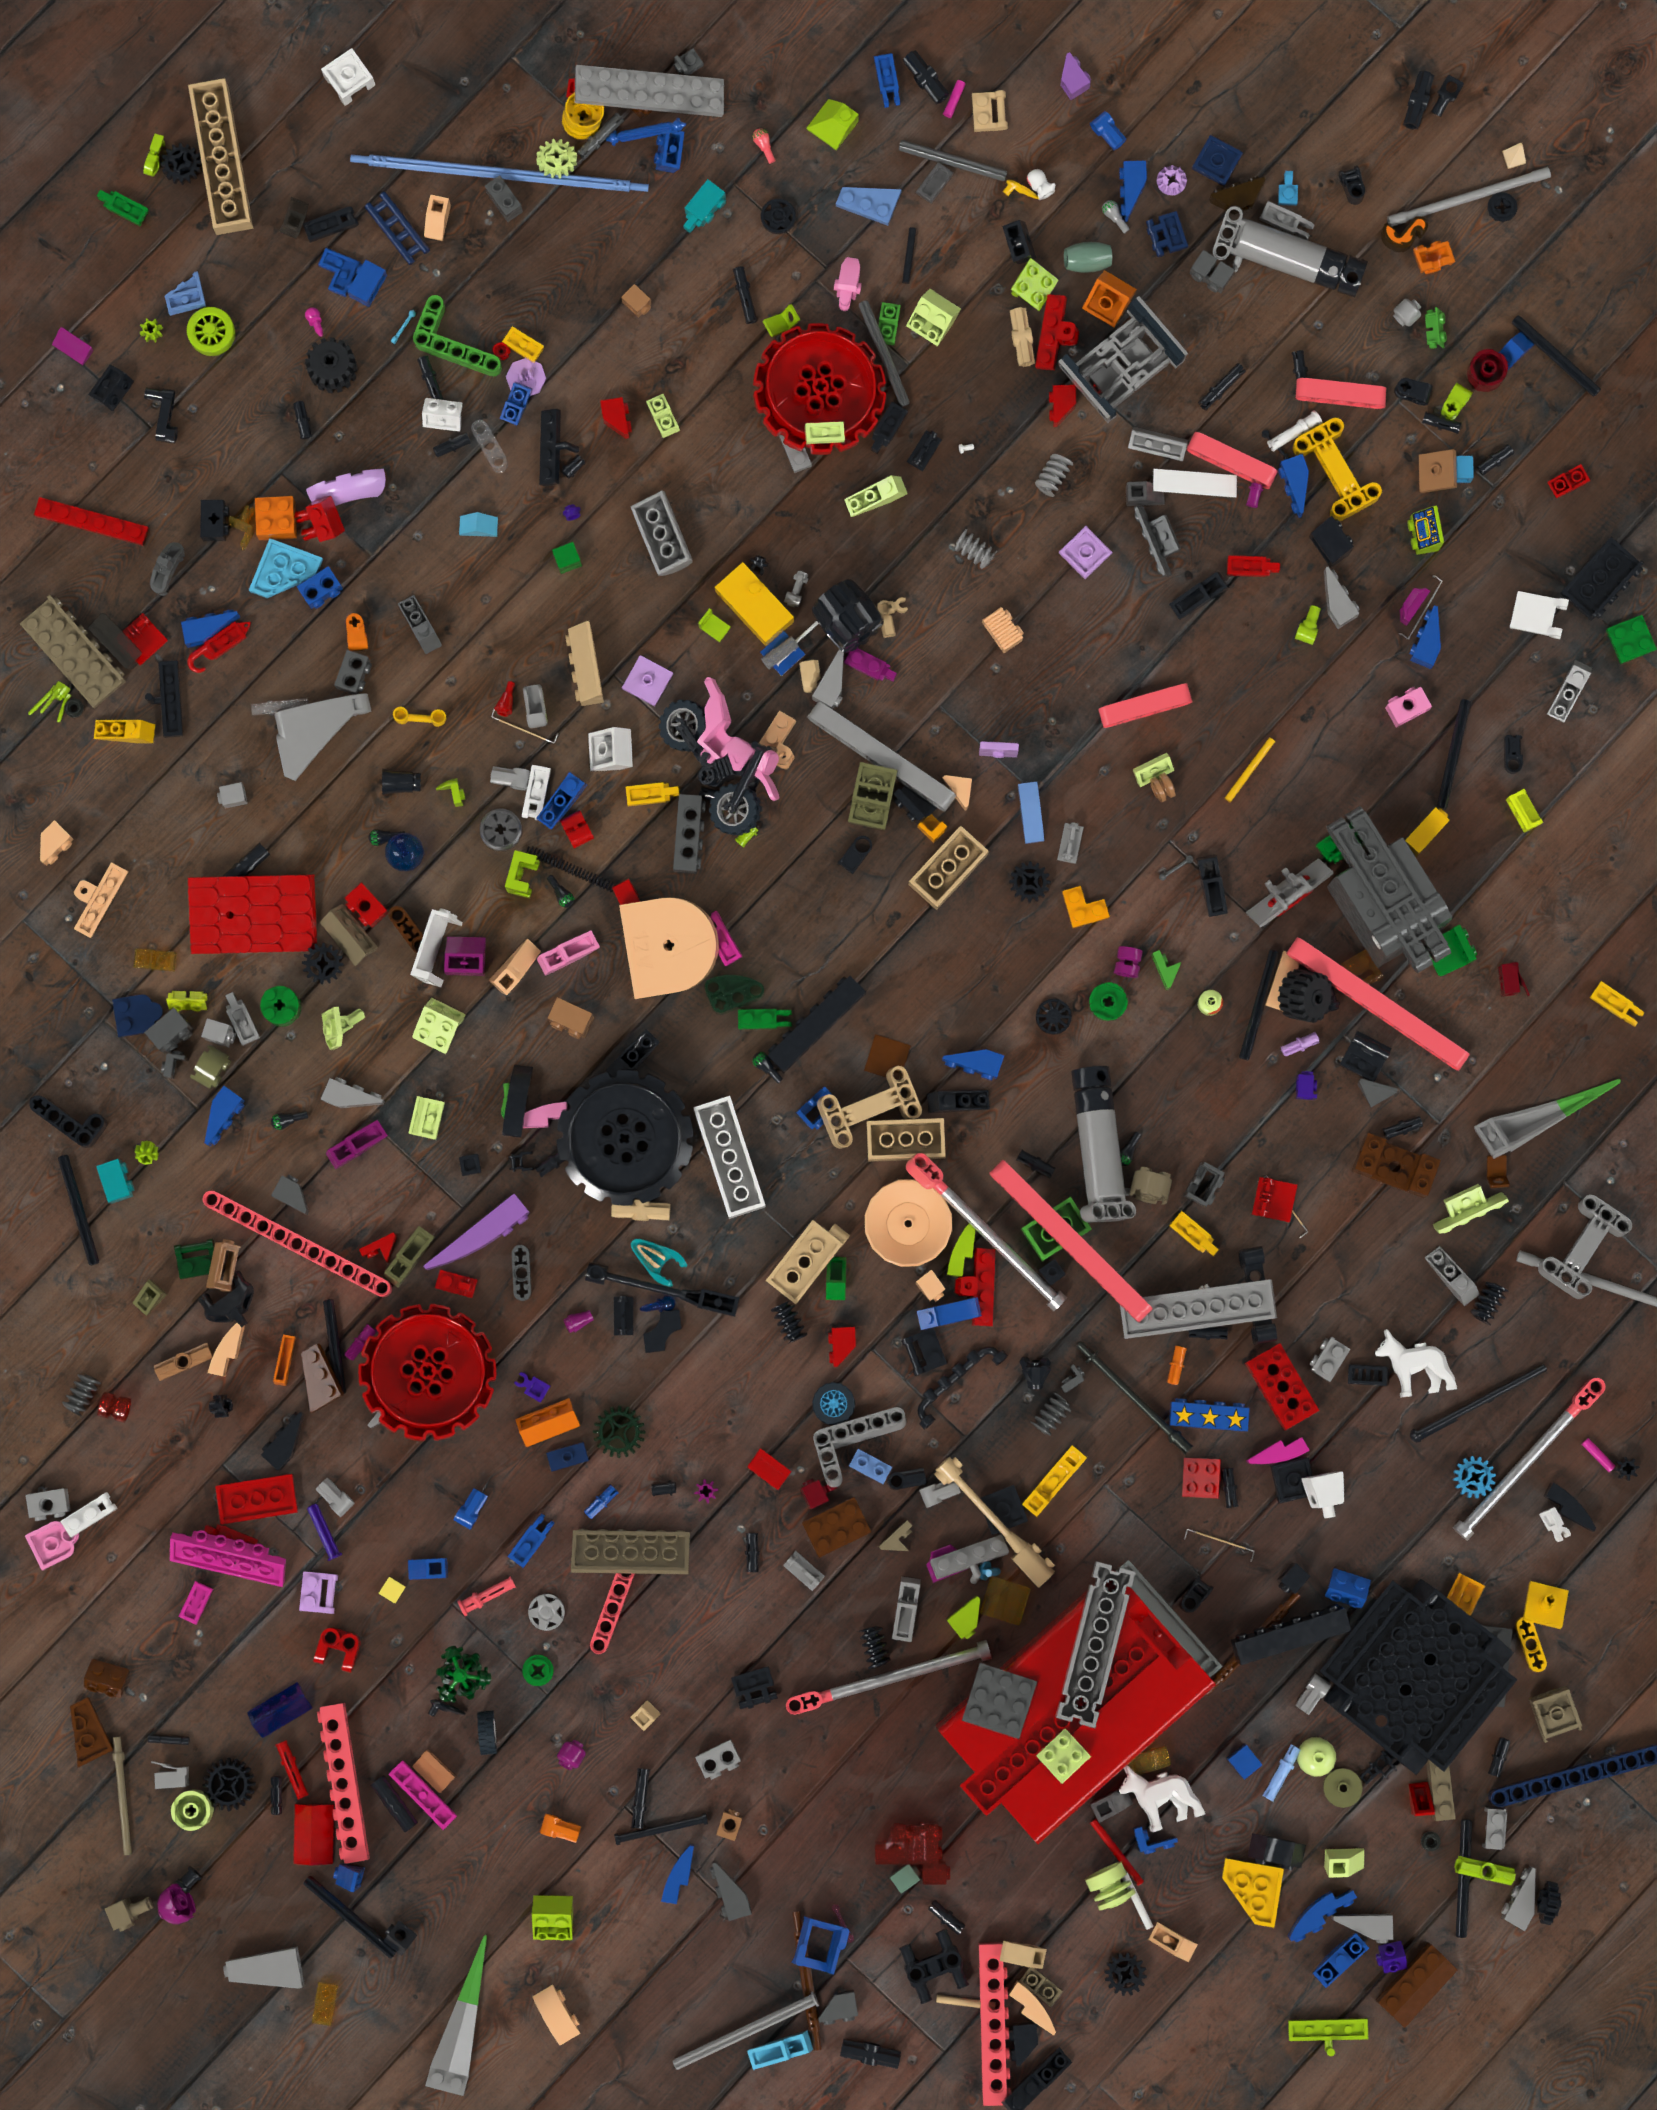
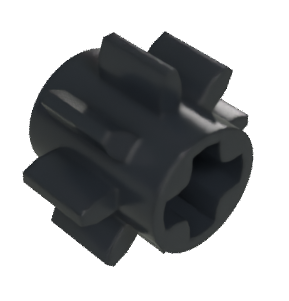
M227 1394L214 1395V1400L209 1402L210 1412L215 1414V1418L229 1417L228 1412L233 1410L232 1400L227 1398Z
M1623 1457V1462L1616 1461L1618 1468L1614 1469V1471L1619 1472V1479L1626 1476V1480L1630 1481L1631 1475L1634 1477L1638 1476L1635 1471L1640 1467L1634 1465L1635 1459L1628 1461L1627 1457ZM1626 1465L1630 1466L1631 1470L1623 1471V1467H1626Z

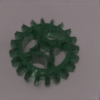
M618 1406V1412H615L614 1407H610L611 1414L604 1410L603 1413L606 1417L598 1416V1419L602 1421L601 1424L594 1423L595 1426L599 1427V1430H593V1433H599V1437H595L594 1441L601 1440L597 1447L605 1446L604 1454L611 1450L610 1457L614 1456V1452H617V1458H621V1452H624L625 1457H628V1450L634 1454V1446L641 1448L637 1441L645 1440L639 1437V1435L645 1434L646 1431L640 1430L639 1427H643L645 1424L637 1423L641 1416L634 1418L635 1410L628 1414L629 1407H626L624 1412H622L621 1406ZM625 1416L630 1421L619 1425L613 1417ZM608 1421L612 1427V1432L608 1437L604 1438V1426ZM613 1424L620 1429L625 1428V1432H623L625 1440L619 1435L612 1437L615 1435L614 1432H616L614 1431L615 1426ZM634 1425L635 1437L630 1443L626 1433ZM615 1439H620L626 1447L614 1448L608 1443Z

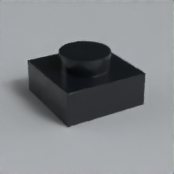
M478 1154L459 1157L462 1176L482 1173Z

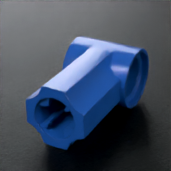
M1104 111L1090 122V126L1098 136L1104 138L1113 150H1116L1123 145L1126 137L1114 125L1115 122L1112 117Z
M473 1488L465 1504L460 1507L453 1520L471 1530L488 1496Z

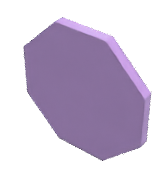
M524 358L512 363L506 379L510 390L513 383L518 382L532 388L530 395L532 396L540 393L546 381V376L540 363H533Z

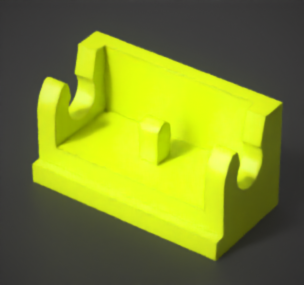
M1525 789L1506 799L1524 833L1543 823Z

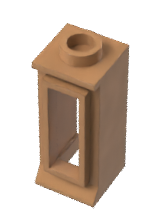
M223 1239V1242L215 1243L206 1288L220 1289L221 1292L232 1291L231 1286L239 1248H241V1246L234 1245V1241ZM226 1250H227V1251H229V1253H228V1258H227L225 1273H224V1277H223V1281H222V1280H220V1279H221L222 1269H223L224 1260H225V1255H226Z

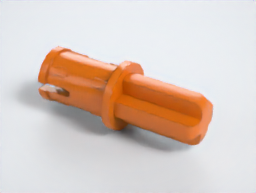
M1175 1346L1172 1362L1169 1363L1171 1365L1167 1380L1169 1384L1178 1385L1182 1368H1184L1183 1362L1187 1348Z

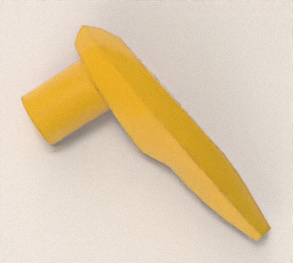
M1013 180L1006 181L1008 185L1003 190L1005 195L1009 196L1015 189L1021 194L1038 199V196L1027 187Z

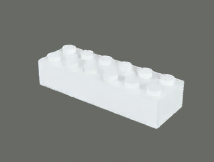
M727 1096L693 1107L729 1219L765 1208V1202L731 1097Z

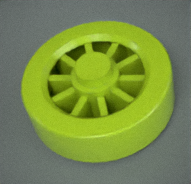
M205 307L196 311L189 319L187 336L196 351L206 356H217L226 352L232 346L235 339V327L230 316L225 311L216 307ZM211 315L210 322L207 323L204 317ZM215 316L220 318L216 323ZM200 319H203V321L205 322L204 326L198 324V321ZM195 328L201 329L202 331L195 332Z

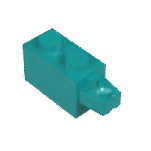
M707 179L685 207V214L688 220L683 227L689 233L696 226L703 227L706 223L709 224L715 216V211L721 209L726 203V193Z

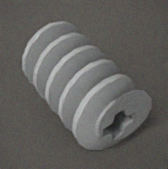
M1058 454L1050 456L1051 460L1047 461V467L1043 468V473L1035 481L1037 488L1051 497L1055 496L1051 492L1052 490L1058 491L1055 484H1062L1059 477L1066 478L1062 472L1070 471L1066 465L1073 466L1072 461Z
M965 529L956 542L955 551L958 552L962 549L961 555L965 556L968 554V560L975 557L974 564L977 565L981 562L980 568L983 569L992 561L997 551L991 553L992 546L985 549L986 542L979 545L980 538L972 540L974 534L971 533L969 536H966L967 529Z

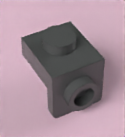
M172 1051V1054H166V1061H163L161 1066V1073H164L163 1076L165 1078L174 1079L177 1060L188 1062V1057L184 1056V1052Z

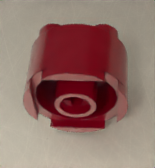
M1493 349L1479 351L1473 357L1467 369V377L1470 384L1479 392H1490L1497 389L1507 375V360L1503 354Z

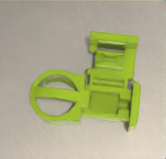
M154 134L150 152L144 164L143 172L145 175L154 177L159 170L158 154L161 146L165 147L164 136Z

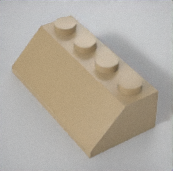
M586 621L569 628V635H565L567 646H571L572 653L568 654L570 665L574 664L575 671L572 672L573 683L578 685V690H575L576 701H580L581 706L604 703L590 622Z

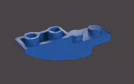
M1350 1889L1336 1897L1329 1891L1315 1900L1303 1911L1288 1934L1289 1940L1291 1942L1294 1940L1299 1942L1306 1938L1305 1934L1311 1931L1316 1933L1323 1929L1322 1925L1326 1924L1323 1915H1326V1917L1331 1916L1337 1912L1336 1909L1343 1905L1345 1908L1353 1904V1900L1357 1898L1354 1891Z

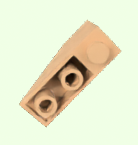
M527 938L489 981L501 993L508 995L519 983L541 951Z

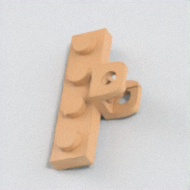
M779 711L759 743L766 747H776L779 756L776 766L788 769L795 756L790 748L783 745V742L795 725L796 720Z
M111 862L98 887L84 880L79 882L74 894L79 900L86 903L87 906L74 927L76 931L92 938L129 873L127 870ZM87 888V893L82 894V889Z

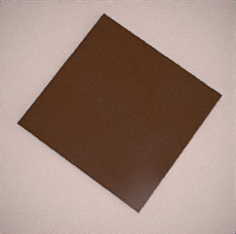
M875 1034L864 1071L886 1077L889 1069L896 1066H905L911 1045ZM895 1070L893 1072V1077L896 1080H899L900 1073Z

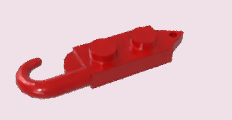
M234 621L207 640L189 655L187 660L189 669L196 673L205 671V667L196 668L194 660L202 654L209 660L219 658L247 638L246 634L251 626V622L236 623Z

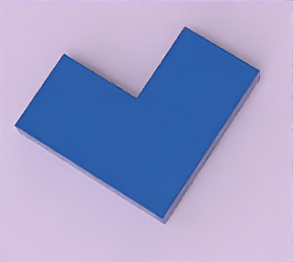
M325 248L318 265L335 273L328 290L346 297L348 294L347 286L351 280H354L357 268L361 263Z

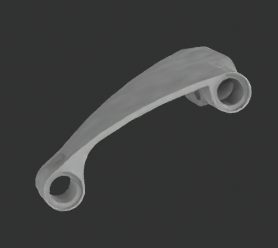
M363 693L339 697L276 712L274 714L278 729L276 739L284 776L296 781L324 746L352 716L371 712L368 694Z

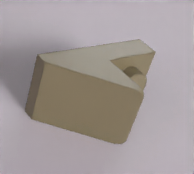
M908 1520L879 1546L881 1550L909 1551L899 1541L900 1537L905 1539L912 1532L910 1530L912 1525Z

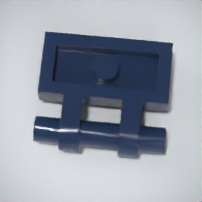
M1177 211L1159 216L1160 224L1154 225L1153 219L1146 221L1148 227L1146 230L1148 235L1151 236L1153 251H1156L1157 257L1164 256L1163 248L1168 247L1169 253L1188 248ZM1162 231L1165 240L1160 241L1157 233Z

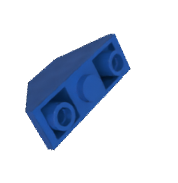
M1354 1933L1326 1955L1312 1973L1327 1988L1363 1955L1369 1947Z

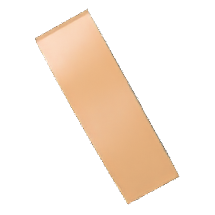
M1286 951L1282 953L1265 1003L1266 1006L1280 1010V1002H1278V996H1280L1279 986H1282L1283 978H1287V973L1299 968V963L1289 957Z
M236 1323L223 1337L213 1355L208 1373L226 1377L229 1359L238 1358L245 1325L241 1328Z
M1017 1980L1009 1991V1995L1024 2005L1020 2010L1021 2013L1052 2035H1055V2028L1043 2005L1030 1990Z

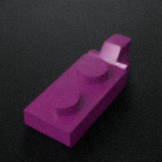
M860 649L849 652L844 662L845 665L877 681H883L886 678L894 682L897 676L896 672L889 669V664Z

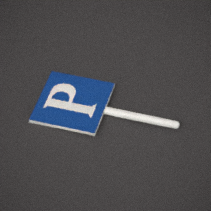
M817 621L813 623L806 631H804L795 640L796 643H798L803 637H805L819 623ZM783 631L760 653L765 656L783 643L789 636ZM799 647L796 648L795 651L776 663L774 666L775 670L782 676L805 653Z

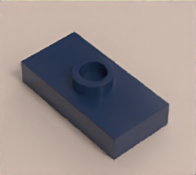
M584 1442L546 1453L551 1472L589 1461Z

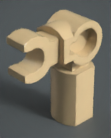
M899 598L896 602L882 600L878 603L877 609L884 621L881 627L883 638L896 635L893 618L890 614L895 613V611L899 613L907 612V607L901 608L899 606L900 603L906 601L905 598Z

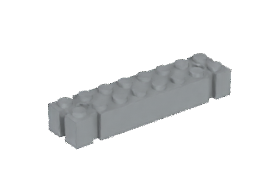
M1095 1561L1091 1576L1096 1578L1094 1586L1089 1585L1061 1692L1066 1697L1064 1702L1059 1701L1055 1715L1056 1718L1072 1722L1073 1717L1079 1718V1724L1092 1728L1096 1727L1099 1712L1095 1711L1096 1703L1102 1704L1129 1595L1125 1594L1126 1587H1132L1135 1576L1134 1571L1118 1568V1571L1114 1572L1111 1571V1565ZM1109 1580H1112L1113 1585H1115V1589H1111V1592H1108V1588L1105 1587L1106 1582L1109 1583ZM1079 1697H1082V1700L1085 1702L1084 1707L1081 1705L1082 1708H1077L1078 1705L1075 1703L1076 1699L1079 1700Z

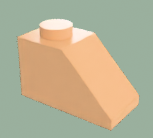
M932 1270L916 1281V1285L929 1302L932 1300L936 1302L944 1296L943 1291H945V1288Z
M1158 1922L1148 1939L1187 1962L1191 1959L1198 1945Z

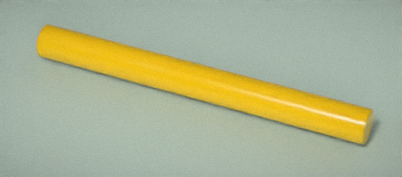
M1268 738L1225 796L1228 802L1233 800L1273 746L1275 741L1272 738Z

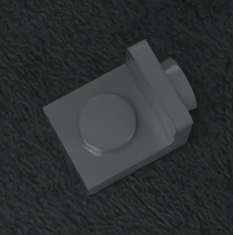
M694 49L680 57L678 55L674 57L675 64L673 65L679 74L682 73L689 76L704 66V63Z
M1074 1364L1070 1366L1076 1377L1069 1376L1062 1381L1063 1385L1060 1388L1064 1394L1084 1381L1083 1376L1085 1374L1080 1366L1075 1367Z

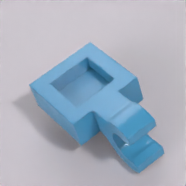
M1285 171L1284 185L1278 186V205L1297 206L1298 185H1292L1293 171Z

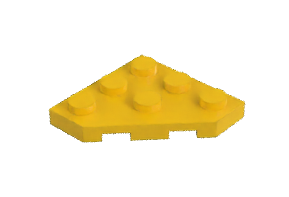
M1225 1858L1222 1879L1253 1923L1261 1926L1275 1927L1284 1869Z

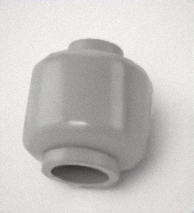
M1404 299L1394 308L1395 314L1393 317L1402 327L1404 325L1409 327L1421 317V312L1419 311L1421 306L1415 299L1412 301Z

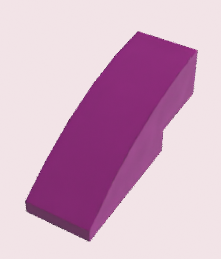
M376 1120L328 1149L326 1155L334 1168L338 1169L385 1139L388 1135L379 1121Z

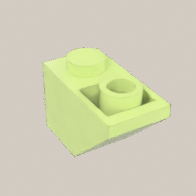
M1364 1848L1325 1849L1324 1868L1328 1877H1349L1363 1869Z

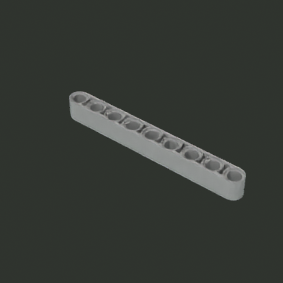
M818 701L807 716L815 725L872 764L898 770L897 781L938 809L945 812L955 799L956 794L822 702Z

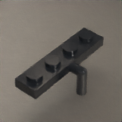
M559 409L541 411L539 485L542 486L559 484L560 450L566 449L574 453L579 452V446L566 441L560 442L561 410Z
M177 660L158 662L161 696L153 697L151 693H147L145 699L150 704H161L163 737L183 736L179 663Z

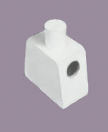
M1343 1471L1302 1478L1310 1506L1312 1508H1322L1324 1518L1335 1517L1334 1505L1344 1502Z

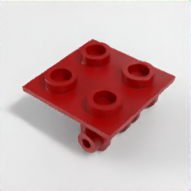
M143 613L115 638L140 666L168 641Z
M1259 1177L1252 1215L1290 1222L1297 1185Z
M1184 1458L1182 1497L1219 1499L1221 1459Z

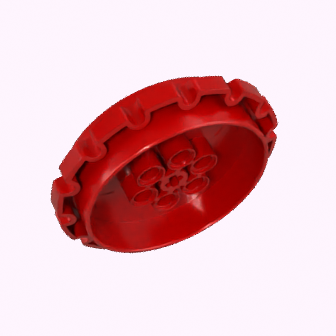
M810 323L807 326V330H802L800 326H796L783 332L780 337L781 342L773 340L762 353L761 359L765 363L757 364L753 378V385L759 388V390L754 391V403L757 412L766 415L763 419V424L774 437L778 435L784 436L783 443L797 451H802L804 447H808L811 454L828 455L831 454L833 447H836L840 452L854 447L859 442L858 436L866 438L876 426L878 419L875 415L882 414L886 400V392L880 390L886 384L882 366L873 363L876 354L866 342H855L856 335L841 327L831 331L829 325L824 323ZM820 369L828 370L829 374H822ZM802 373H809L811 378H804ZM839 382L842 387L836 388L833 383ZM797 390H803L806 395H799ZM828 400H835L837 405L829 404ZM810 404H817L819 409L811 408ZM806 423H844V442L806 444Z
M418 1304L402 1308L399 1318H395L392 1314L376 1326L378 1335L376 1337L370 1335L361 1352V1356L366 1359V1362L359 1364L358 1379L359 1385L367 1388V1391L362 1394L367 1408L371 1413L379 1412L381 1414L378 1420L379 1423L391 1432L396 1433L399 1429H402L404 1437L407 1439L425 1441L427 1435H432L433 1439L438 1441L453 1437L456 1427L461 1428L463 1431L478 1420L479 1414L477 1409L487 1408L494 1391L488 1385L489 1382L496 1380V1361L487 1356L492 1351L489 1340L484 1332H474L476 1323L461 1312L456 1316H452L450 1314L451 1309L446 1306L430 1304L429 1309L425 1311ZM418 1350L423 1351L425 1357L417 1359L414 1353ZM442 1353L444 1360L436 1361L434 1354ZM411 1366L413 1373L407 1375L403 1372V1368ZM429 1368L431 1369V1376L428 1375L426 1377L424 1376L423 1369L427 1371V1369ZM444 1370H448L452 1373V1377L444 1379L441 1373ZM414 1383L419 1384L421 1390L413 1392L410 1386ZM438 1386L441 1392L434 1395L430 1392V1387Z

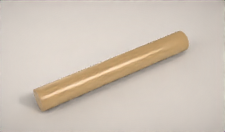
M937 1995V2003L980 2008V2000ZM989 2001V2007L995 2009L996 2002Z

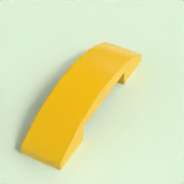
M1072 1445L1022 1505L1037 1517L1087 1457Z

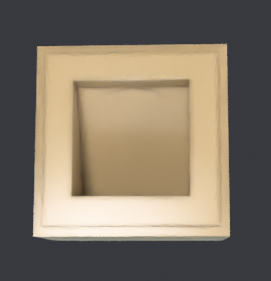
M646 1701L630 1718L645 1731L660 1715V1712L649 1701Z

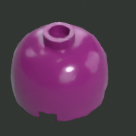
M177 1883L168 1886L158 1898V1914L166 1922L173 1925L182 1924L194 1917L192 1916L196 1912L194 1900L190 1893L185 1894Z

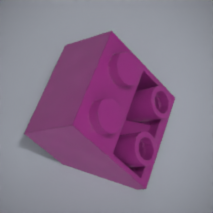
M447 937L444 964L445 974L485 976L486 938Z

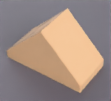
M947 775L942 777V782L945 786L956 794V800L964 810H967L972 779Z

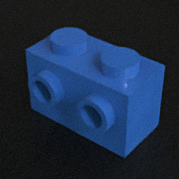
M673 130L670 133L657 136L658 152L654 156L656 170L674 173L680 169L684 132L679 131V133H675Z

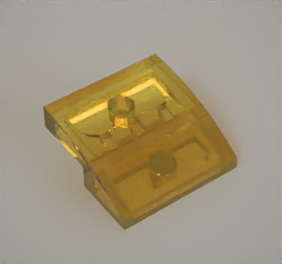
M991 1576L979 1613L1019 1626L1031 1588Z

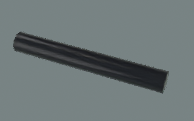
M913 227L909 228L902 278L903 284L910 283L917 230Z

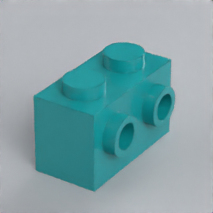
M116 1159L96 1166L108 1203L113 1204L133 1197L132 1191H134L132 1181L127 1179L126 1173H128V1168L125 1162Z

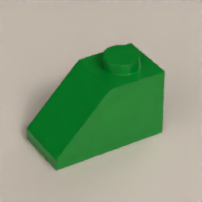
M833 1257L827 1264L826 1300H845L846 1257Z

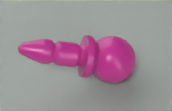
M314 307L308 308L305 312V318L309 321V325L314 327L315 332L322 337L323 329L320 324L322 322L320 312Z

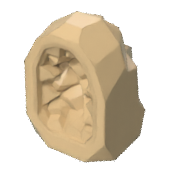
M818 660L799 663L805 693H812L817 688V682L821 679Z

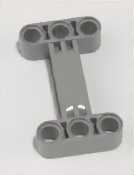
M1587 1195L1578 1204L1579 1211L1590 1220L1564 1261L1561 1262L1554 1257H1548L1538 1266V1271L1544 1278L1576 1299H1583L1592 1291L1591 1282L1580 1274L1607 1232L1616 1237H1622L1632 1229V1222L1628 1217L1595 1195ZM1586 1201L1592 1203V1209L1586 1207ZM1602 1212H1605V1213L1608 1214V1216H1609V1219H1608V1220H1605V1219L1602 1217V1214H1601ZM1618 1223H1622L1624 1225V1231L1618 1228ZM1545 1263L1551 1264L1553 1270L1548 1271L1545 1267ZM1562 1274H1565V1275L1568 1276V1278H1569V1281H1568V1282H1564V1281L1562 1280V1278H1561V1275H1562ZM1578 1285L1584 1287L1585 1293L1578 1291Z

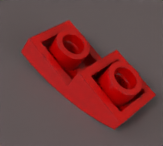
M1580 464L1547 483L1557 499L1590 482V479Z
M629 878L612 887L620 905L641 902Z

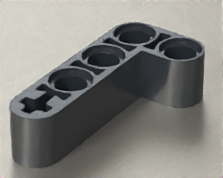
M40 1095L33 1096L29 1102L32 1111L84 1148L92 1147L107 1127V1120L99 1114L90 1115L82 1125ZM39 1101L48 1109L45 1111L39 1108L36 1103ZM58 1111L59 1118L56 1121H52L51 1114ZM100 1118V1127L94 1128L93 1121ZM73 1122L74 1130L67 1132V1124ZM89 1134L90 1140L83 1144L81 1141L82 1136Z

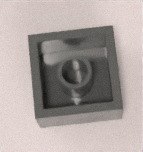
M173 1008L144 1033L164 1054L168 1052L170 1054L177 1049V1044L181 1040L186 1041L192 1036L194 1028L177 1009Z

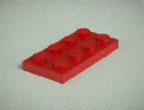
M293 1474L215 1486L221 1525L298 1513Z

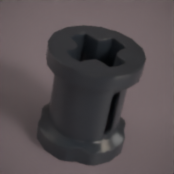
M189 1866L187 1873L181 1879L178 1878L176 1882L183 1890L189 1893L191 1891L190 1888L198 1880H201L202 1876L197 1870Z

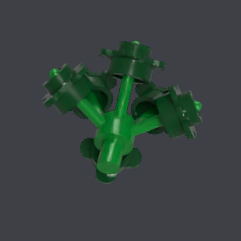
M450 1646L445 1649L446 1653L442 1654L441 1658H446L447 1661H445L441 1668L436 1670V1674L441 1677L444 1684L442 1687L438 1686L436 1688L440 1693V1699L445 1702L451 1701L455 1703L456 1698L454 1696L458 1694V1696H465L468 1700H471L475 1697L474 1694L480 1686H482V1690H485L486 1685L490 1684L491 1673H488V1667H484V1670H481L482 1665L480 1664V1655L478 1653L471 1655L464 1653L461 1656L460 1652L463 1651V1647ZM461 1657L463 1660L462 1666L464 1669L460 1668L457 1662L459 1659H461ZM478 1671L477 1675L467 1674V1672ZM459 1682V1689L456 1692L454 1687Z

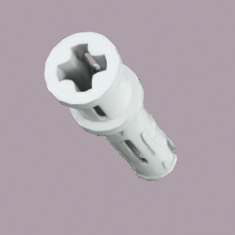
M1313 410L1309 416L1304 419L1300 418L1296 425L1268 440L1269 448L1274 452L1299 435L1323 424L1319 414Z

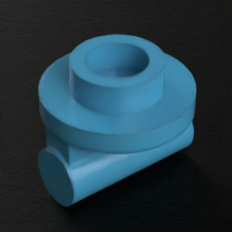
M989 1561L983 1562L979 1566L981 1580H987L989 1577L997 1576L1001 1573L999 1568H991Z

